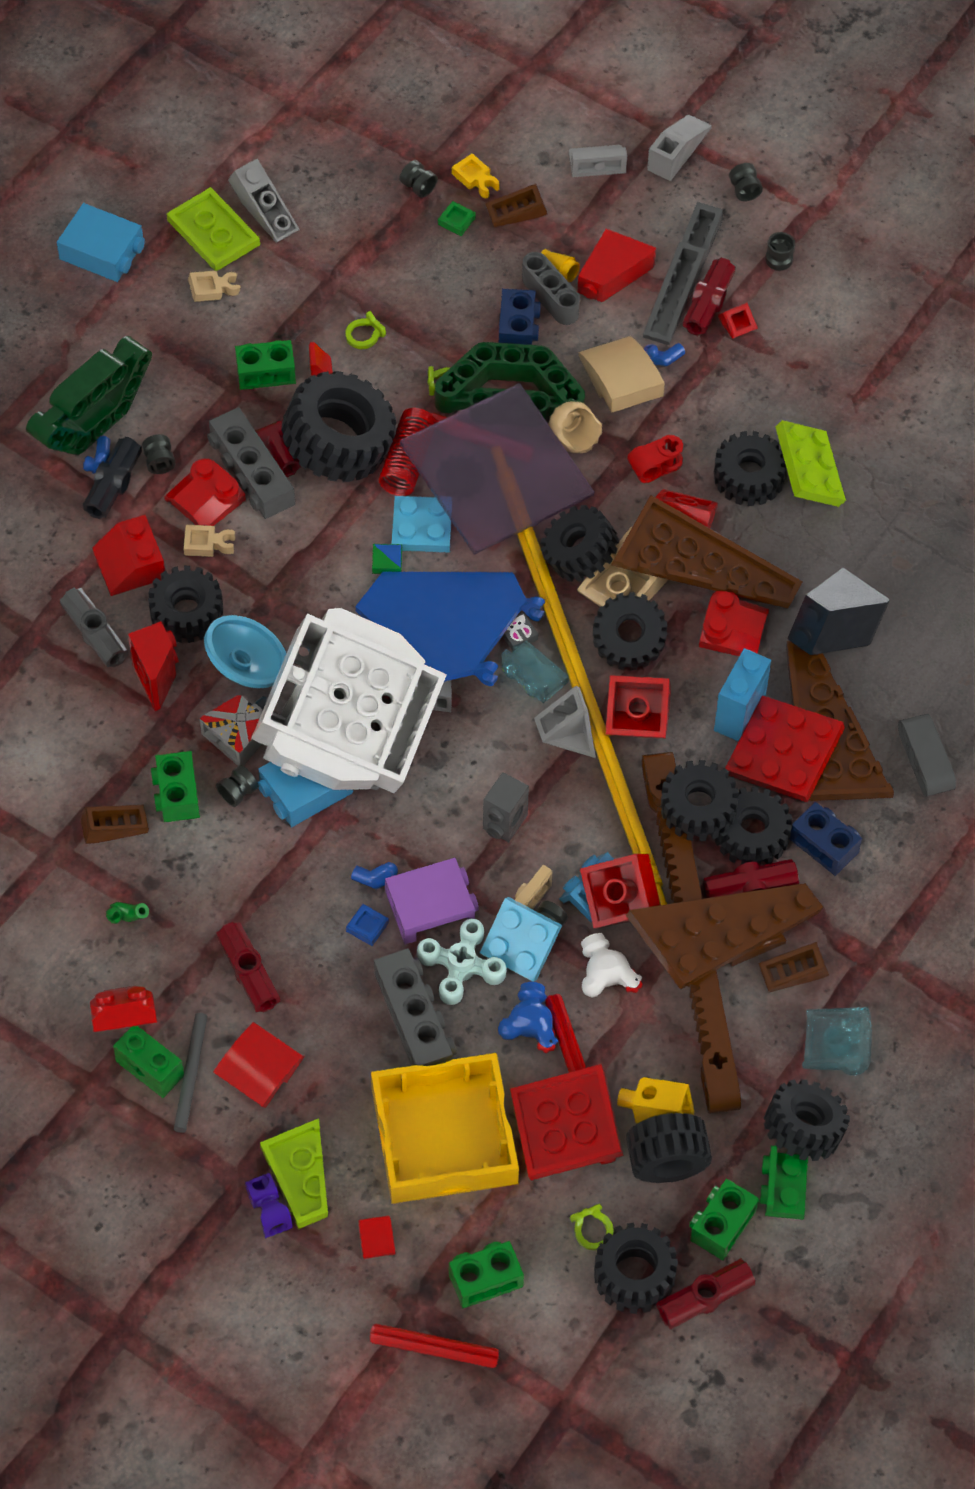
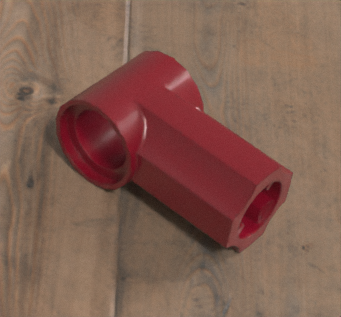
M281 420L255 430L286 477L294 475L301 468L299 465L300 461L292 457L289 453L290 447H286L284 443Z

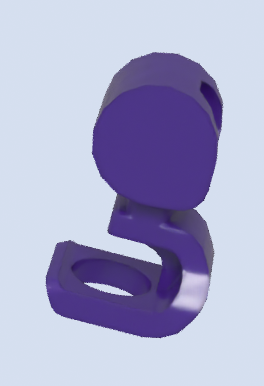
M270 1173L245 1182L253 1208L261 1207V1223L265 1239L293 1228L289 1209L277 1201L279 1194ZM283 1224L279 1227L272 1229L276 1225Z

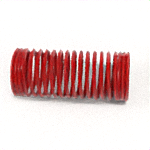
M417 407L408 408L402 412L398 427L396 428V435L379 476V484L386 492L396 496H408L414 492L422 464L437 426V420L430 412ZM412 416H414V417H419V418H422V419L426 420L427 422H429V423L431 424V426L428 425L426 422H424V421H422V420H419V419H414V418L405 419V418H406V417H412ZM411 420H412V421H417V422H420V423L425 424V425H426L427 427H429V428H426V427H424V426H422V425H420V424H418V423H413V422H408V421H411ZM386 476H389L391 479H393V480L396 481V482L403 483V484H410V486H403V485L396 484V483L392 482L391 480H389ZM392 476H396V477H398V478L404 479V480H406L407 482L398 480V479H396V478H394V477H392ZM384 478H385L389 483H391V484H393V485H395V486H397V487L410 488V489H398V488H395V487L389 485V484L384 480Z

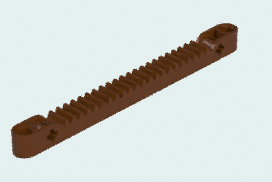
M673 752L642 755V772L648 804L657 813L656 825L659 826L658 836H661L662 857H665L664 867L667 868L668 889H671L670 899L673 900V903L702 899L691 840H687V834L684 832L681 837L676 835L675 826L669 829L666 825V819H663L661 815L662 786L666 782V776L669 772L674 774L676 767ZM714 971L687 986L690 987L689 998L692 999L691 1009L694 1010L695 1030L699 1032L698 1043H701L700 1054L703 1055L700 1076L709 1114L741 1109V1095L717 971Z

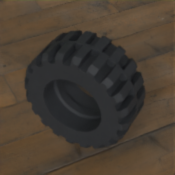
M334 371L332 374L322 372L318 373L317 377L313 375L305 379L304 383L297 387L283 416L284 420L281 430L284 434L283 440L286 447H290L289 453L294 459L297 458L300 461L299 465L305 470L309 468L313 471L314 475L328 477L327 480L330 481L342 479V482H351L354 478L361 480L369 474H373L379 465L382 464L396 435L397 429L395 425L397 422L395 414L391 413L393 410L388 400L385 401L383 399L384 394L379 389L375 390L372 387V383L366 379L362 381L357 379V375H343V372ZM326 417L342 421L352 428L357 436L338 433L328 427L321 418Z

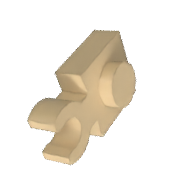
M217 271L190 273L188 281L194 302L221 300L223 293L229 296L238 295L240 285L229 284L236 282L237 273L228 272L223 277H218Z
M186 525L184 555L213 557L214 550H219L224 554H233L234 544L224 542L227 540L235 541V531L223 530L220 533H216L215 526Z

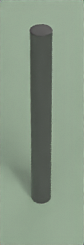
M196 1013L174 1124V1131L180 1133L186 1132L208 1017L203 1013Z

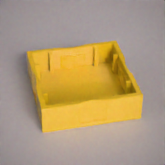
M497 1053L452 1059L438 1065H413L371 1072V1087L391 1204L518 1184L519 1166L511 1126L506 1118L504 1109L505 1093Z

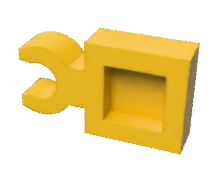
M473 153L452 167V175L469 190L475 186L478 187L479 194L483 198L487 199L489 197V190L486 187H492L496 191L499 190L498 179L490 176V168Z

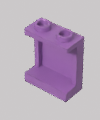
M456 858L385 878V893L404 944L415 942L417 932L463 918L475 919V911H479L478 902L474 893L469 894L466 885H469L466 870L464 867L459 868Z

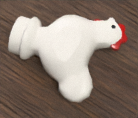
M602 933L592 934L581 942L583 955L590 958L586 969L587 976L582 981L583 993L593 998L598 996L605 987L618 984L624 986L627 993H637L643 987L641 982L642 976L636 974L621 952L608 949L610 943Z

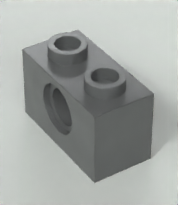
M504 772L501 773L483 801V829L495 839L501 838L508 843L528 816L529 786Z

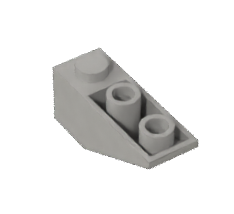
M688 114L665 129L649 148L647 170L671 181L710 131L712 125Z
M258 159L235 170L228 178L241 203L276 243L300 230Z

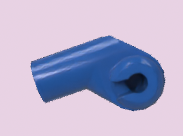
M676 343L666 351H658L657 346L653 344L644 347L654 365L669 366L686 353L680 343Z
M101 436L97 439L95 458L91 456L84 458V471H90L92 474H95L99 464L102 461L106 462L108 460L111 440L108 437Z
M386 862L371 871L357 865L352 872L351 879L371 888L379 889L385 886V878L398 874V868L392 862Z

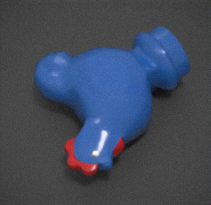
M537 982L522 983L517 994L522 1002L514 1006L508 1018L501 1020L498 1026V1034L503 1040H512L519 1036L536 1038L538 1050H542L544 1053L554 1051L558 1039L555 1038V1031L552 1029L553 1018L551 1011L542 1004L547 998L545 986Z

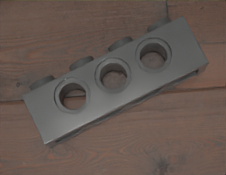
M239 407L209 421L210 433L207 434L210 445L214 450L218 448L224 466L227 470L232 469L239 486L248 493L249 502L255 511L259 510L263 517L267 519L295 505L294 487Z
M409 948L375 959L374 975L411 1066L438 1065L452 1060L453 1056L456 1055L455 1045L452 1038H446L442 1030L445 1028V1022L440 1010L435 1011L431 1002H434V996L430 985L423 984L421 979L423 969L418 957L413 959ZM407 983L410 984L412 987L408 989H401L398 986L400 984ZM412 1010H420L423 1013L421 1015L414 1016L411 1015L409 1012ZM424 1036H430L434 1040L431 1042H422L420 1038Z

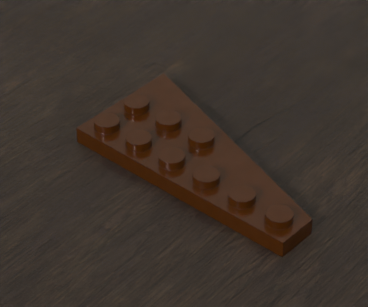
M650 495L610 565L713 591L734 592L738 597L787 609L803 582Z
M787 641L786 653L792 705L842 721L845 726L809 801L893 798L894 790L890 783H887L879 761L875 760L869 748L870 744L851 707H848L840 685L836 684L824 654L810 655L791 641Z
M806 883L633 909L629 910L626 917L681 990L819 914L824 907Z

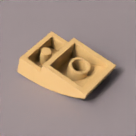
M631 336L579 352V357L599 397H604L611 413L664 396L665 382L646 351Z
M630 527V529L626 532L623 538L619 541V544L616 545V547L618 548L617 553L620 550L622 544L624 543L632 527ZM617 553L610 555L613 558V560L616 557ZM611 562L610 564L605 563L603 565L605 570L601 573L598 570L595 571V577L591 579L586 577L577 591L598 606H604L606 600L610 597L612 600L615 599L616 594L623 593V596H628L629 592H636L635 596L638 597L644 594L648 596L647 600L650 601L668 579L610 566Z

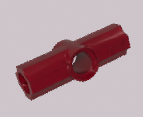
M722 257L714 259L704 280L698 282L693 294L692 304L683 320V327L690 334L696 336L705 334L715 312H720L726 298L727 288L736 269L730 260Z
M792 859L761 866L757 862H747L738 866L733 872L703 878L706 898L799 884L797 866Z
M231 922L224 925L216 932V937L234 969L236 980L245 990L255 1012L264 1013L273 1009L280 1002V997L262 964L259 952L254 949L240 922ZM247 964L255 966L249 970L242 969Z
M740 1258L712 1274L698 1276L693 1284L657 1302L656 1307L665 1326H668L671 1330L701 1313L708 1314L713 1312L720 1303L754 1286L756 1281L747 1262ZM700 1290H709L714 1296L704 1298L698 1292Z

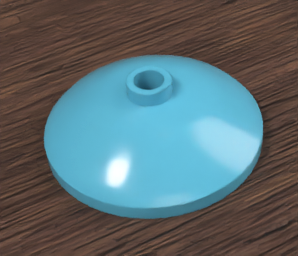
M228 615L214 620L205 633L204 645L207 655L216 669L226 678L250 688H268L274 685L286 656V651L279 639L269 629L252 619Z

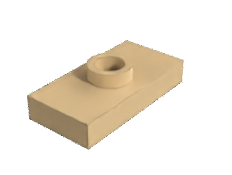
M542 865L528 884L523 883L515 894V900L533 909L552 886V870Z

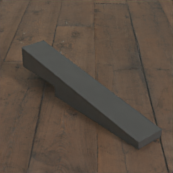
M697 202L682 242H679L644 330L643 338L670 345L722 224L723 209Z

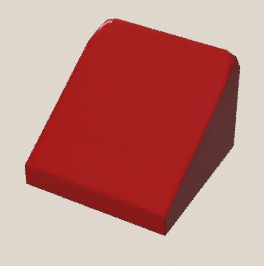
M748 303L718 315L719 320L732 339L758 329Z
M310 342L311 376L316 375L317 377L318 373L322 372L332 374L331 357L315 342Z
M390 1216L361 1219L358 1221L363 1259L395 1254Z

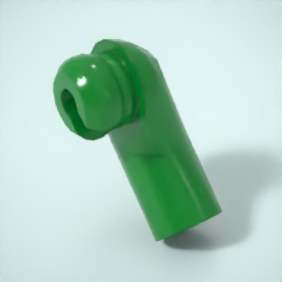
M115 902L106 911L107 919L114 924L119 923L121 919L132 922L144 919L149 915V908L144 903L134 905Z

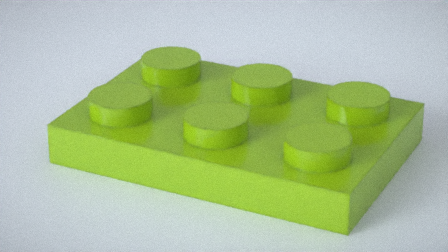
M211 187L166 213L167 221L214 271L222 269L260 246V238Z
M784 420L780 421L775 428L794 497L837 507L841 506L846 499L827 432Z

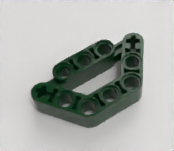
M131 336L123 337L116 345L113 354L105 349H101L54 389L49 398V403L53 407L47 412L39 411L35 413L26 425V432L49 449L74 455L82 454L116 424L123 415L128 413L150 364L152 352Z
M478 343L435 383L434 404L438 411L447 414L453 413L456 410L468 411L470 421L478 425L542 428L548 424L549 418L554 413L556 407L570 401L585 403L584 389L548 347L542 345ZM488 380L533 382L539 391L483 388L482 386Z

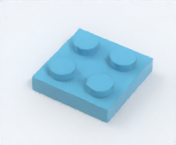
M395 496L392 544H402V551L450 553L452 498Z
M507 897L501 905L480 954L488 958L498 957L502 959L508 969L534 982L539 977L562 925Z

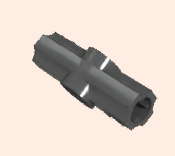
M74 587L65 592V595L60 599V604L82 633L84 642L92 646L106 667H116L123 663L124 659L129 655L128 650L107 623L105 614L95 607L82 588L77 589Z

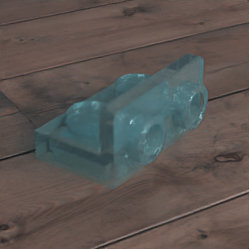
M527 640L512 653L507 649L502 653L501 668L505 675L510 679L517 680L529 696L538 698L543 704L569 681V676Z

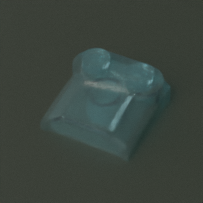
M869 1008L806 1010L807 1028L803 1068L842 1070L844 1073L852 1076L864 1073L871 1062L872 1024Z

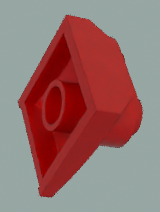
M204 458L192 464L190 473L167 493L164 499L166 502H170L195 525L214 526L246 501V496L236 479L215 461Z
M716 591L710 598L699 647L735 656H740L744 648L758 654L769 609L739 600L734 592Z
M135 985L104 990L96 994L95 998L90 1001L94 1032L157 1023L153 993L142 986Z

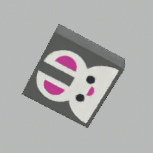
M525 613L516 616L503 634V638L513 652L537 641L539 634Z

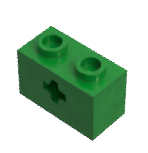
M132 1026L113 1045L116 1062L162 1098L184 1076L182 1060L138 1026Z

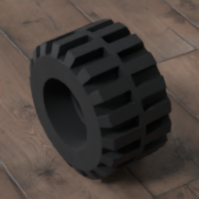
M685 1113L662 1114L637 1123L626 1134L632 1173L634 1177L641 1181L652 1183L676 1182L701 1173L711 1164L712 1156L705 1121L699 1116Z
M627 1223L626 1229H622L621 1226L615 1227L613 1235L608 1232L603 1238V1243H599L595 1257L594 1281L598 1283L597 1291L600 1296L606 1294L605 1302L609 1305L613 1302L617 1304L616 1310L623 1312L625 1307L630 1308V1314H637V1309L641 1308L644 1313L650 1312L652 1304L656 1307L657 1302L671 1294L677 1271L676 1251L674 1247H670L671 1240L667 1236L660 1237L661 1230L656 1227L650 1231L648 1230V1224L641 1223V1228H637L634 1226V1223ZM629 1257H639L649 1262L654 1272L647 1278L634 1280L624 1276L618 1270L617 1264Z

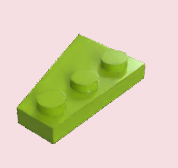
M319 1118L260 1142V1148L298 1229L328 1217Z

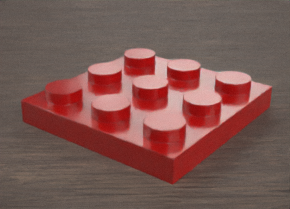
M762 695L725 767L729 771L728 776L808 803L845 729L844 722Z
M602 1064L510 1088L530 1180L623 1156Z

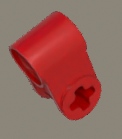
M666 435L656 441L636 447L628 454L627 460L640 482L650 483L661 476L681 468L683 464L681 454L683 452V442L675 435Z

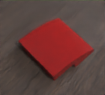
M253 1022L234 1042L213 1073L266 1108L282 1083L289 1081L304 1056Z

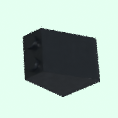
M842 568L806 594L787 639L810 655L868 646L874 638L890 599L845 568Z

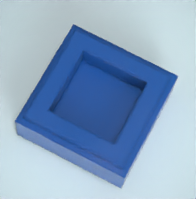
M362 904L346 926V932L373 946L389 924V918Z

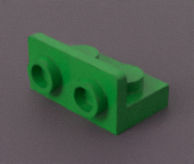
M771 1145L769 1156L763 1155L762 1174L768 1175L767 1185H761L760 1204L766 1205L765 1216L804 1220L808 1157L806 1160L799 1159L798 1154H794L792 1157L786 1153H777V1146Z

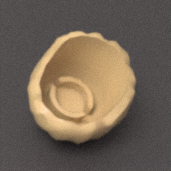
M570 401L556 407L548 424L553 440L562 450L571 453H586L591 450L593 445L598 443L599 437L602 434V423L595 417L590 408L582 402Z

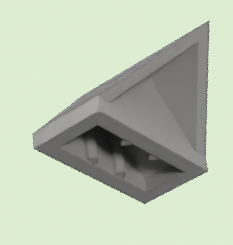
M575 686L535 716L534 719L543 743L596 758L589 712L580 687Z

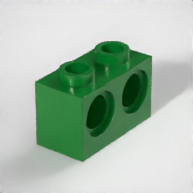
M275 340L267 343H247L235 346L240 390L296 384L291 340Z
M192 752L155 755L157 767L151 768L153 786L159 785L160 793L154 794L156 812L162 811L164 823L200 818ZM172 772L179 773V774H177V775H175V776H169V775H168L169 773H172ZM175 798H180V799H182V800L179 801V802H172V801H171L172 799H175Z
M727 1178L721 1187L714 1186L706 1200L709 1203L704 1212L698 1210L689 1225L692 1228L690 1241L722 1261L726 1258L757 1212L759 1203L758 1197ZM728 1201L734 1202L738 1208L728 1209L723 1203ZM714 1226L719 1228L721 1233L716 1235L710 1234L706 1231V1228Z
M510 1241L490 1243L482 1251L473 1254L465 1252L457 1255L449 1262V1277L462 1309L523 1288L524 1274ZM497 1262H503L508 1265V1268L498 1271L492 1265ZM466 1273H473L478 1278L468 1282L462 1279V1276Z

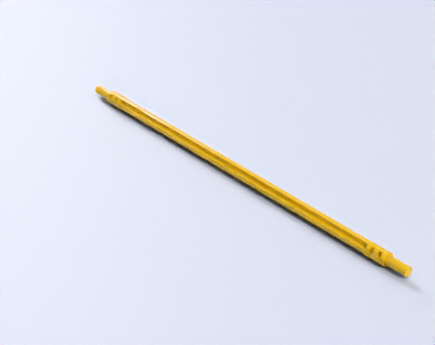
M499 447L493 448L490 454L497 470L496 479L539 597L545 600L543 608L572 688L575 686L580 687L589 712L594 748L632 853L649 854L660 904L666 905L667 902L661 888L663 886L662 879L609 735H606L603 718L513 472L507 467L501 449Z

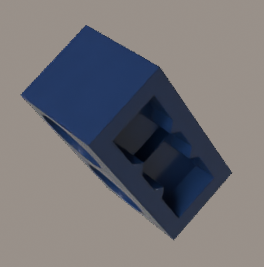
M502 289L499 343L532 345L533 341H538L539 324H534V319H540L541 302H535L536 290Z
M817 802L813 803L792 824L790 840L835 876L859 853L862 841L859 833L853 827L846 826L836 818L832 810L822 807ZM810 826H819L822 829L815 830ZM834 844H841L845 848H837Z

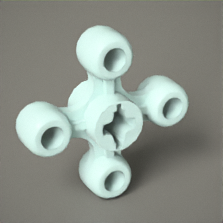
M467 919L460 926L461 942L455 943L450 949L441 947L432 938L423 939L417 946V957L421 964L425 966L442 964L448 969V977L442 980L439 985V997L447 1005H455L461 1001L464 992L462 983L470 979L474 974L482 976L486 983L490 985H498L506 978L507 967L502 959L491 957L483 960L475 953V947L484 939L483 924L477 919Z

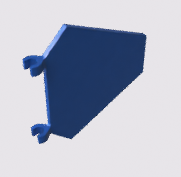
M383 571L355 606V609L361 617L401 634L425 660L424 665L447 674L444 682L475 675L483 684L493 686L498 679V676L493 675L498 668V664L492 661H483L520 611H523L530 619L540 621L545 614V611L540 610L545 604V600L537 596L527 599L513 572Z

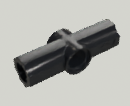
M126 436L119 438L106 462L102 461L99 464L94 477V485L83 503L84 511L88 512L91 517L97 519L106 518L118 495L124 494L131 479V471L142 453L141 445L134 439Z

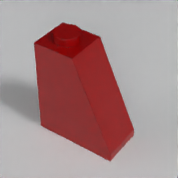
M606 228L578 275L577 292L586 298L604 302L653 269L655 266L656 247Z

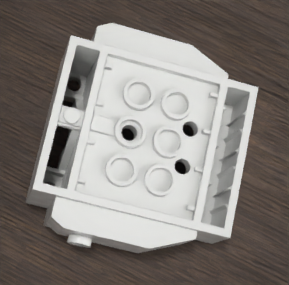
M342 608L328 609L322 620L307 614L294 634L251 739L266 745L267 749L263 759L281 767L280 770L287 775L293 777L300 775L333 790L370 789L375 785L395 793L404 783L447 674L424 665L425 660L401 634ZM305 647L309 654L301 656L298 652L299 648ZM293 663H296V664L300 665L301 667H300V668H299V667H296V666L293 665ZM287 680L294 683L295 687L281 715H278L273 711ZM334 691H341L344 694V698L337 699L334 696ZM383 695L391 698L390 704H385L382 701ZM371 723H378L380 731H374L371 728Z

